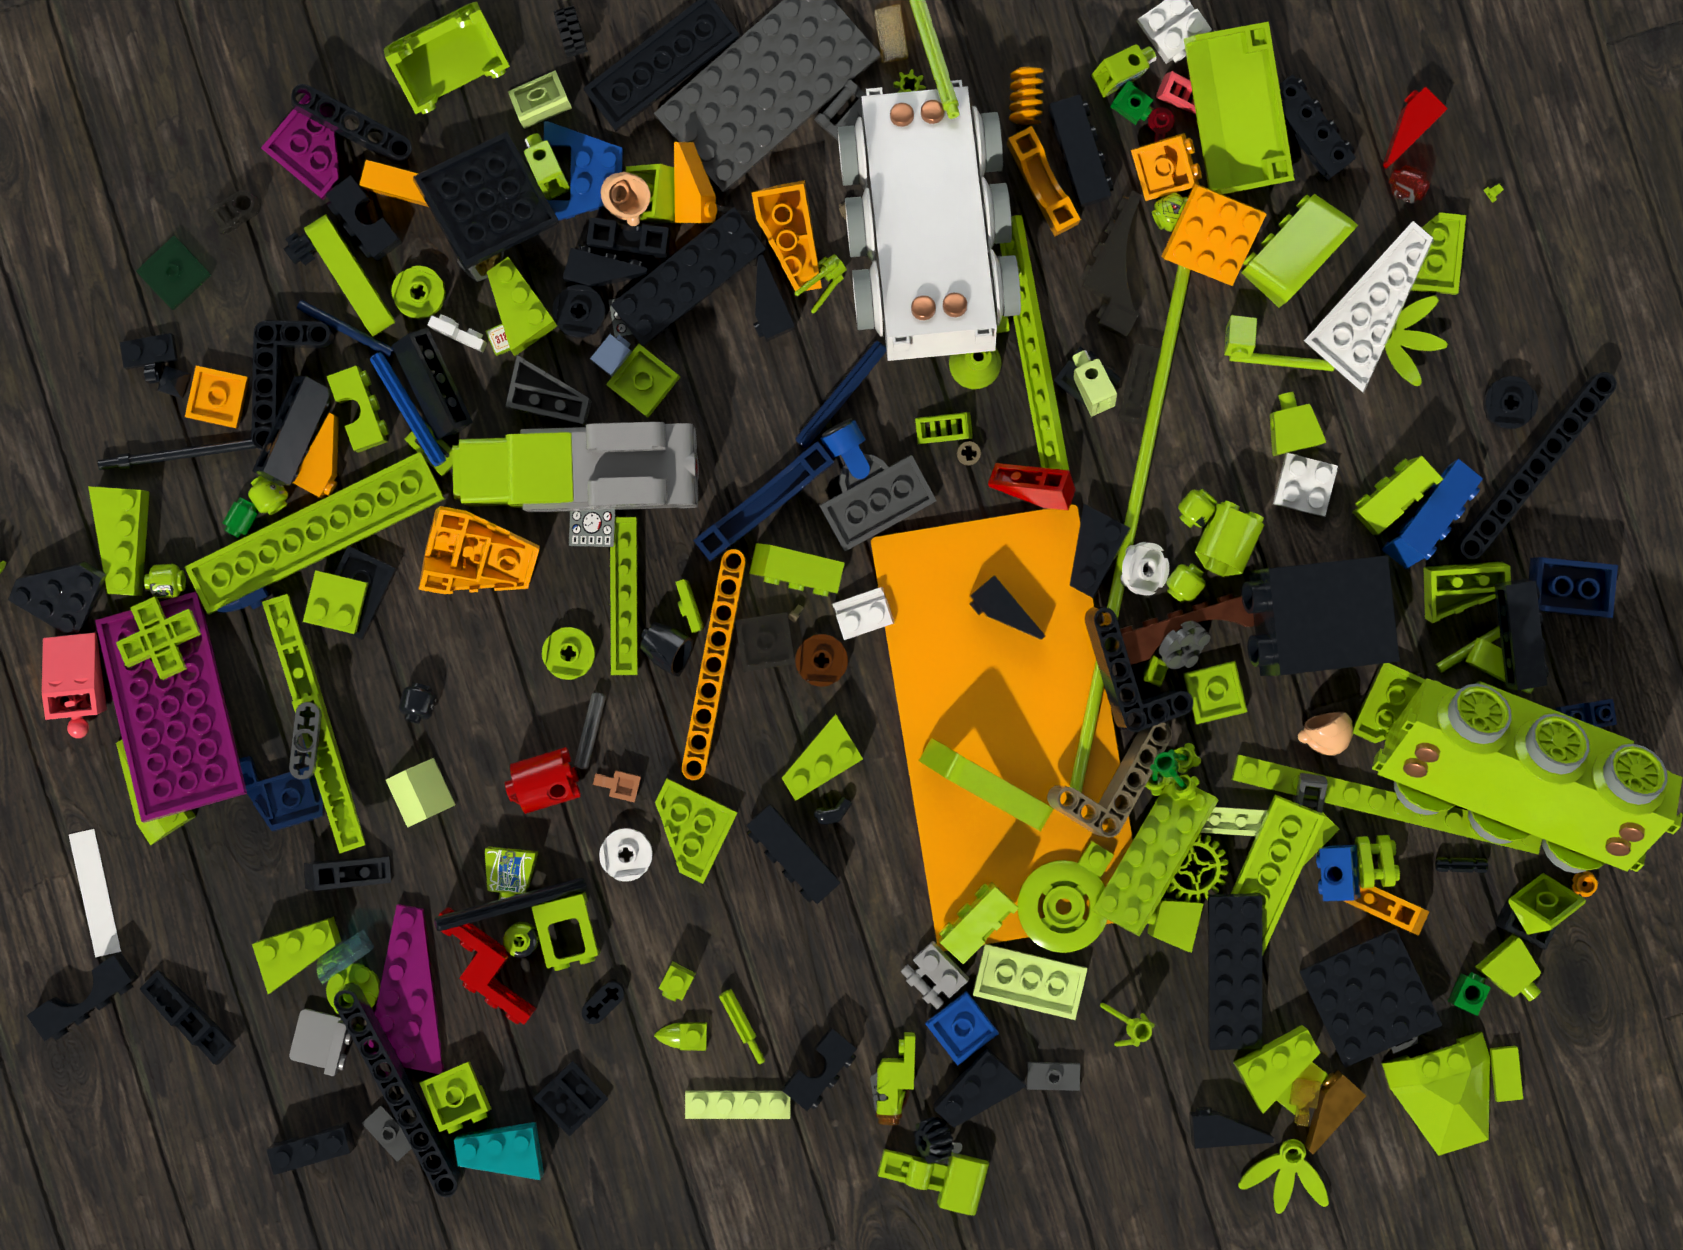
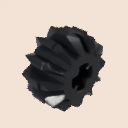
M930 1117L916 1124V1130L913 1131L915 1136L914 1143L917 1146V1152H920L922 1160H926L928 1163H938L951 1157V1150L954 1149L952 1144L953 1137L950 1134L951 1129L947 1128L945 1120H941L939 1117Z

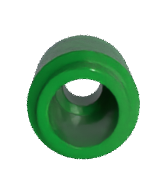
M239 497L237 503L233 502L222 524L226 525L224 531L239 538L240 534L246 536L258 515L255 505Z

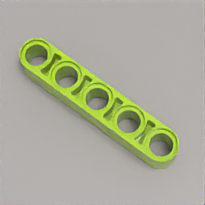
M327 214L306 226L304 230L370 334L375 336L394 324L395 320Z

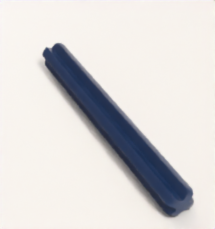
M875 341L797 435L795 440L802 447H809L887 352L886 347L881 342Z

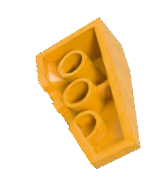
M805 180L776 185L752 192L756 219L795 291L820 273ZM821 279L806 291L822 288Z

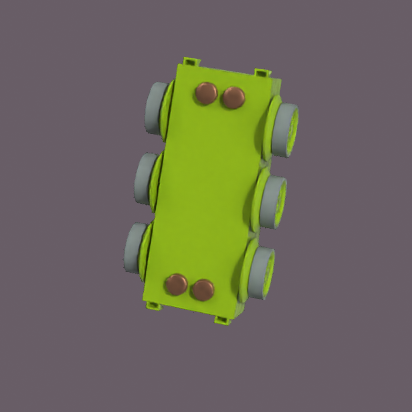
M1426 678L1388 731L1384 749L1380 748L1375 755L1372 766L1373 770L1378 771L1377 775L1394 781V790L1398 799L1406 808L1413 812L1431 815L1437 814L1440 811L1450 810L1456 805L1468 810V818L1472 828L1484 839L1493 843L1505 844L1525 839L1532 834L1542 838V847L1545 854L1554 865L1572 873L1598 869L1604 864H1609L1624 871L1630 869L1638 872L1644 866L1648 849L1665 832L1674 834L1681 827L1683 813H1679L1677 816V809L1683 777L1666 770L1662 760L1653 751L1644 746L1634 744V741L1483 682L1466 685L1461 689H1454L1438 681Z

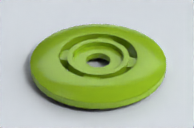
M1058 860L1040 866L1027 877L1019 892L1017 906L1019 908L1018 916L1022 928L1032 941L1053 952L1066 953L1085 948L1098 938L1107 923L1106 918L1093 911L1094 906L1105 889L1103 882L1096 874L1074 861ZM1043 893L1044 895H1046L1042 903V909L1045 917L1040 918L1038 913V902L1041 894ZM1087 894L1089 899V913L1087 918L1083 919L1082 917L1085 912V902L1083 896ZM1064 898L1071 902L1069 913L1059 914L1056 911L1058 900Z

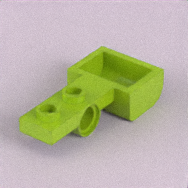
M884 1149L877 1175L878 1177L903 1182L916 1189L939 1191L937 1204L940 1208L966 1215H976L989 1162L952 1152L947 1164L940 1162L928 1163L920 1157Z

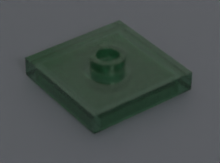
M176 236L170 238L136 270L141 278L172 310H175L212 275Z

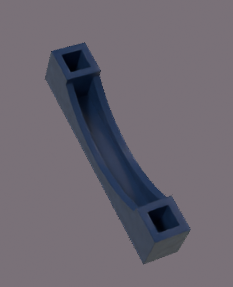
M817 441L772 480L693 541L709 561L712 562L834 465V461Z

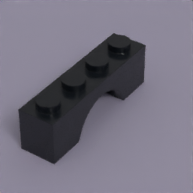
M121 952L111 956L92 970L93 987L90 995L82 1003H67L54 997L26 1015L44 1042L52 1037L55 1041L69 1032L68 1026L74 1022L77 1026L91 1017L88 1012L94 1008L100 1011L112 1002L110 997L118 992L121 996L134 987L132 982L139 977Z

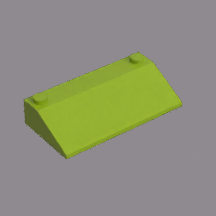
M1269 22L1197 34L1184 38L1208 188L1220 194H1227L1293 181L1294 173Z

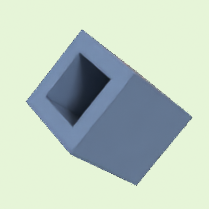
M610 334L590 359L610 376H613L632 353L628 349L631 344L620 335L615 338Z

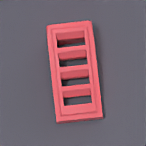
M1173 71L1165 74L1156 98L1196 115L1194 99H1192L1191 103L1188 102L1192 92L1191 81ZM1175 84L1172 93H1170L1172 85ZM1183 87L1185 88L1182 97L1179 98L1178 95L1180 93L1181 88Z

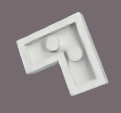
M442 314L439 318L431 316L428 322V326L434 331L480 352H484L487 346V342L482 340L483 334L470 328L467 332H464L458 328L459 324L455 320Z

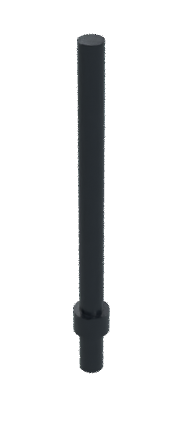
M250 438L137 455L125 453L119 454L116 458L98 460L99 470L113 468L125 470L132 469L134 465L255 449L256 447Z

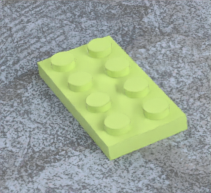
M985 944L973 996L1075 1020L1087 968Z

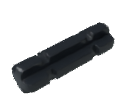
M1437 857L1435 869L1439 872H1448L1450 870L1451 872L1473 873L1475 871L1476 873H1486L1488 861L1484 858H1475L1473 860V858L1450 857L1448 859L1446 857Z

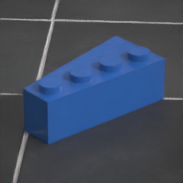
M1457 459L1448 465L1440 475L1443 480L1439 484H1433L1427 493L1430 497H1424L1412 510L1415 516L1409 517L1404 524H1401L1396 530L1399 536L1391 542H1387L1381 549L1405 569L1424 558L1428 560L1437 550V547L1434 546L1439 539L1443 540L1451 531L1450 523L1453 519L1455 521L1459 519L1466 510L1463 505L1467 500L1471 501L1480 491V488L1477 486L1483 478L1461 460Z

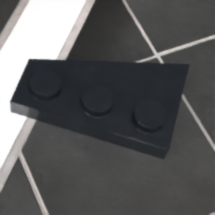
M1084 504L1070 586L1094 598L1131 528Z

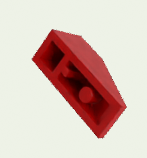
M1426 86L1420 92L1415 89L1404 100L1407 105L1400 112L1383 162V166L1386 169L1448 109Z
M995 463L988 482L989 487L1043 508L1069 510L1076 490L1069 470Z

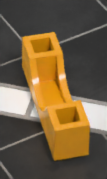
M1030 126L1009 137L1007 146L1054 237L1078 225L1081 219L1069 196L1065 194L1058 184L1047 161L1044 148L1033 127Z

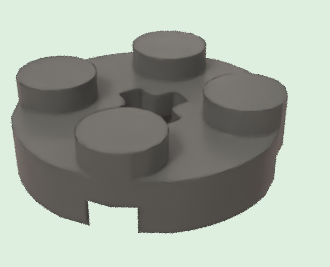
M1184 622L1180 624L1183 627L1177 633L1172 630L1164 638L1159 648V654L1162 656L1160 659L1167 667L1171 669H1178L1183 666L1190 668L1197 663L1198 655L1210 641V635L1198 622Z

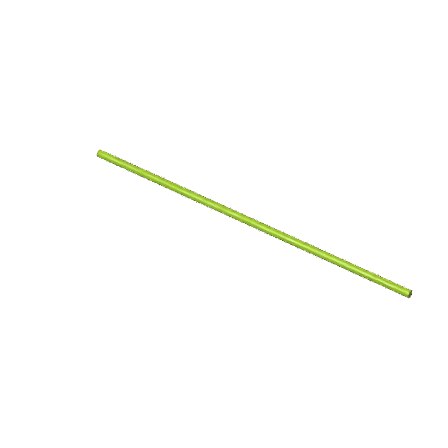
M1178 265L1124 523L1131 530L1117 556L1107 608L1114 611L1117 621L1125 587L1121 583L1123 560L1128 546L1134 544L1191 271ZM1107 638L1105 641V648L1108 651L1112 645L1110 638ZM1097 660L1095 662L1070 787L1082 793L1104 688Z

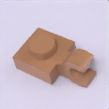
M615 770L614 778L596 773L593 785L610 788L609 797L635 802L641 776Z

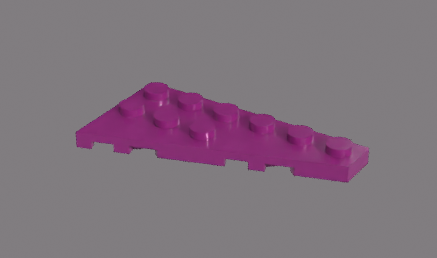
M397 904L375 1015L403 1067L441 1074L444 1073V1065L442 1064L441 1041L439 1040L438 1017L431 976V961L428 952L424 909ZM369 1040V1046L371 1048H379V1045L375 1040Z

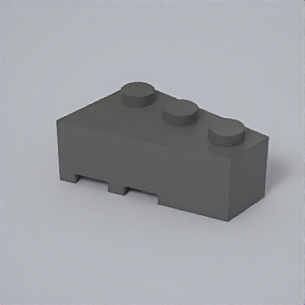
M517 355L505 407L514 411L586 426L592 401Z

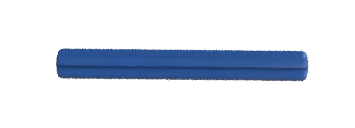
M381 352L376 353L370 358V361L430 462L435 467L443 464L446 461L444 454L386 357Z

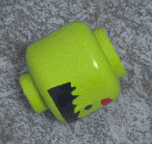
M1204 489L1200 491L1191 490L1178 505V509L1182 513L1179 518L1190 528L1193 525L1202 528L1215 515L1217 501Z

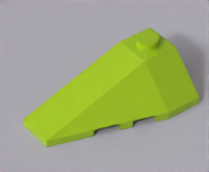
M123 740L116 743L136 824L150 845H153L196 817L192 810H188L150 822H141Z

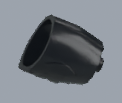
M654 622L650 625L649 629L645 628L641 634V637H643L641 650L650 658L653 664L671 675L679 677L690 658L693 640L676 628Z

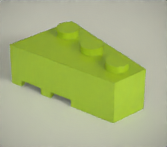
M756 543L749 574L764 577L763 582L779 585L780 581L788 582V588L804 591V586L814 588L813 594L828 597L829 592L838 593L844 562L773 545Z
M836 713L782 776V780L795 801L863 760Z
M334 917L265 938L252 944L268 994L278 989L342 942Z
M1301 1025L1262 1046V1049H1256L1233 1063L1258 1109L1264 1114L1320 1054V1051L1308 1029Z

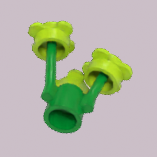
M1186 743L1184 747H1180L1177 750L1171 749L1169 752H1163L1156 756L1154 764L1150 766L1152 775L1145 787L1151 790L1152 795H1161L1162 789L1165 785L1171 783V777H1173L1172 789L1174 792L1172 793V798L1174 800H1193L1196 797L1195 790L1199 784V779L1195 776L1190 778L1188 775L1179 776L1177 774V771L1185 774L1188 769L1200 765L1201 759L1196 756L1193 744Z

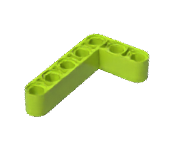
M931 738L918 760L951 782L1039 831L1043 829L1054 808L966 759Z

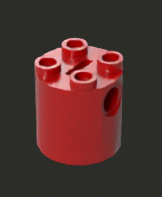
M565 747L510 764L512 779L505 782L510 802L514 801L519 804L522 811L526 814L581 797L577 784L579 778L575 767L571 768L570 766L571 757L568 748Z

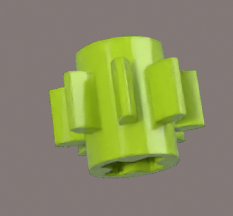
M913 69L907 75L900 72L899 78L901 81L894 82L893 87L899 88L897 93L913 92L911 89L904 90L905 83L907 82L909 85L915 84L914 91L926 90L924 85H920L923 75L916 77L913 75Z

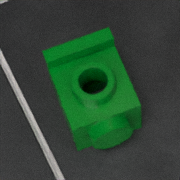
M1128 80L1110 107L1136 125L1140 119L1145 122L1154 108L1150 106L1153 99L1132 85L1133 83ZM1132 99H1136L1138 102H1140V105L1138 107H1134L1131 105L1130 101Z

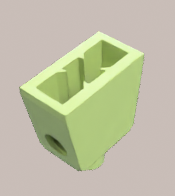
M1086 350L1075 354L1072 357L1077 367L1074 370V380L1091 417L1114 407L1117 393L1100 360L1095 359L1091 361Z

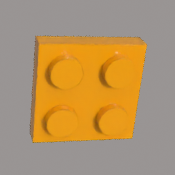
M196 366L185 417L239 429L250 378Z

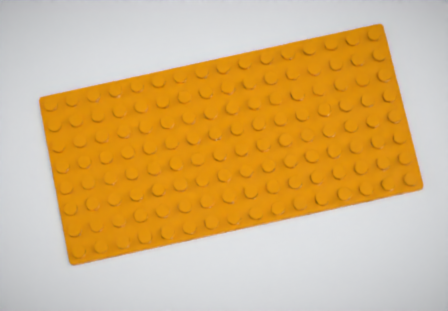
M1070 505L1069 510L1048 508L878 536L871 540L878 588L883 587L895 622L885 626L936 941L943 951L948 950L939 942V939L942 937L939 934L940 931L949 922L952 925L959 918L957 915L959 910L966 903L971 905L977 899L975 893L983 884L989 885L993 882L1017 905L1020 889L1024 881L1034 870L1046 863L1058 860L1078 862L1090 841H1093L1114 854L1104 873L1099 877L1106 888L1133 842L1129 816L1120 832L1116 836L1108 838L1090 832L1054 809L1043 829L1039 831L951 782L918 761L929 741L933 738L1049 805L1047 795L1052 787L1058 785L1070 787L1096 662L1085 624L1086 612L1094 607L1093 598L1070 586L1080 529V518L1076 505ZM995 575L1044 633L1045 637L1039 640L988 618L983 613L978 615L969 604L972 601L969 596ZM1105 687L1103 688L1082 794L1096 803L1100 802L1120 766L1112 712ZM1065 792L1060 796L1061 804H1064L1066 801ZM1118 796L1115 800L1116 808L1121 803L1120 796ZM1086 805L1081 810L1082 817H1085L1087 814ZM1107 819L1102 823L1103 830H1106L1108 827ZM1043 893L1041 894L1038 902V913L1040 918L1045 917L1042 909V903L1046 895H1044ZM1087 894L1083 896L1085 902V912L1082 917L1083 919H1086L1089 913V899ZM1063 898L1057 901L1056 911L1059 914L1070 912L1071 902L1068 899ZM1018 910L1014 914L1011 912L1001 922L1002 926L997 931L994 930L983 945L1029 937L1022 928ZM1107 920L1106 924H1112L1113 922Z

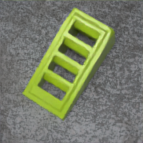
M969 412L915 418L918 444L973 438L971 415ZM957 419H962L963 434L958 432ZM947 420H951L952 435H948ZM936 421H940L941 436L937 437ZM925 422H930V438L926 437Z

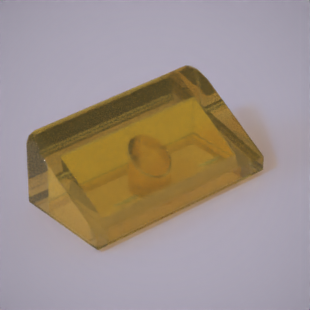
M895 4L875 10L874 15L882 63L908 59L901 5Z

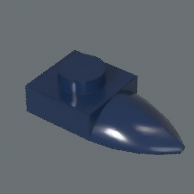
M262 587L217 609V611L232 612L249 605L253 610L263 605L262 602L266 601L265 598L270 596L271 593L268 587Z

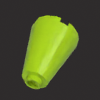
M995 347V351L950 355V372L954 380L963 387L969 389L984 388L990 385L999 375L1001 369L999 351ZM973 356L980 357L982 361H976Z

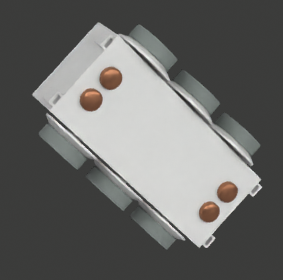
M962 80L951 81L959 103L958 110L960 113L954 119L948 118L937 89L883 94L882 87L866 89V96H862V119L858 117L855 126L838 127L843 186L860 183L864 189L862 198H845L850 257L866 256L867 254L872 262L870 270H852L857 329L866 330L874 329L875 327L878 334L883 336V318L888 361L995 351L997 325L1000 324L1002 316H1015L1021 313L1020 282L1016 256L997 257L992 249L994 243H1008L1012 239L1011 211L1007 184L988 185L983 177L985 172L1002 171L1003 168L999 116L997 112L981 113L980 115L977 108L972 106L971 118L968 86L962 87Z

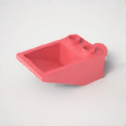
M97 632L43 638L42 700L45 720L71 717L67 725V731L74 738H82L89 731V724L82 716L98 715L107 710ZM68 697L69 701L64 704L63 698Z

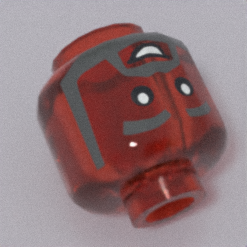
M1408 164L1404 165L1400 170L1395 169L1389 179V184L1392 185V195L1411 204L1417 200H1423L1431 183L1428 181L1426 172Z

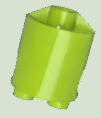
M1225 500V503L1216 504V513L1206 526L1195 550L1197 557L1206 570L1223 577L1243 574L1257 539L1264 528L1262 523L1264 517L1253 512H1249V514L1238 511L1240 506Z

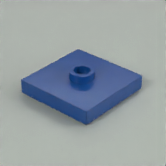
M967 991L925 1022L957 1066L999 1034Z

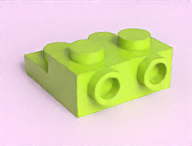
M470 1061L420 1083L439 1132L447 1129L450 1134L463 1128L462 1122L471 1119L475 1123L487 1118L486 1112L491 1110L482 1085H479Z

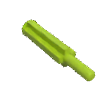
M732 989L724 991L718 997L741 1040L749 1045L758 1064L764 1063L765 1059L754 1040L756 1034Z

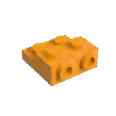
M1185 133L1131 150L1145 201L1193 188L1195 184H1199L1198 179L1202 178L1199 164H1193L1191 154L1195 153L1193 141L1191 138L1186 139Z

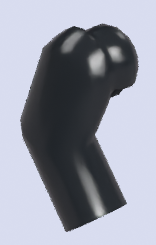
M842 796L834 808L825 809L822 806L818 807L814 811V818L823 825L837 823L844 817L852 802Z

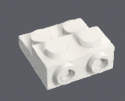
M1164 0L1137 19V23L1166 64L1172 60L1177 63L1186 56L1184 38L1212 31L1200 11L1194 9L1189 0Z

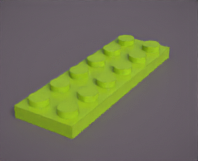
M1171 777V783L1165 785L1161 795H1159L1093 908L1096 914L1139 937L1219 801L1215 796L1197 787L1195 790L1197 795L1193 800H1174L1172 798V793L1174 792L1172 789L1173 777Z
M1277 795L1274 796L1231 892V894L1261 893L1262 956L1325 819L1324 814Z

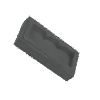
M1027 1062V1090L1080 1091V1063Z
M383 1104L362 1122L364 1127L397 1162L412 1149L396 1118Z

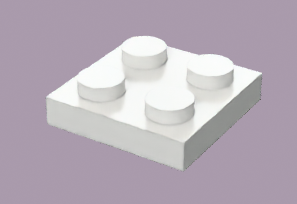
M1286 453L1273 504L1325 517L1338 466Z

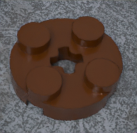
M817 634L806 639L801 644L796 653L795 663L799 674L805 681L814 686L824 687L835 683L843 676L847 669L848 656L842 643L833 636ZM819 653H825V657L829 658V663L824 664V668H819L818 663L814 662V657H819Z

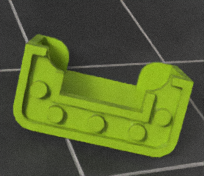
M477 2L465 5L392 42L384 48L385 58L415 114L419 112L426 114L436 108L435 103L439 97L482 75L491 76L494 79L505 74L506 68L510 67Z

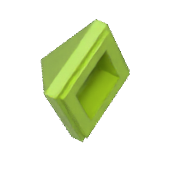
M1153 656L1143 666L1144 681L1158 687L1162 685L1168 667L1160 658Z

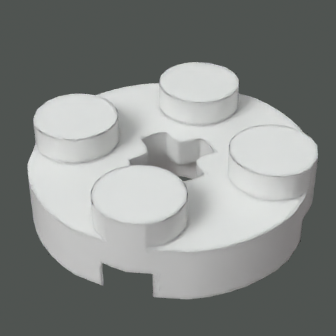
M1147 542L1128 546L1122 565L1121 583L1128 587L1130 591L1139 595H1153L1158 587L1162 588L1169 575L1168 558H1164L1161 552L1164 551L1162 547L1155 543ZM1144 565L1148 567V572H1143Z
M631 828L618 829L605 838L600 848V863L603 869L619 881H632L638 879L648 870L653 858L652 846L642 832ZM624 847H628L629 851H633L634 856L630 857L629 862H625L622 857L619 858V853L623 852Z

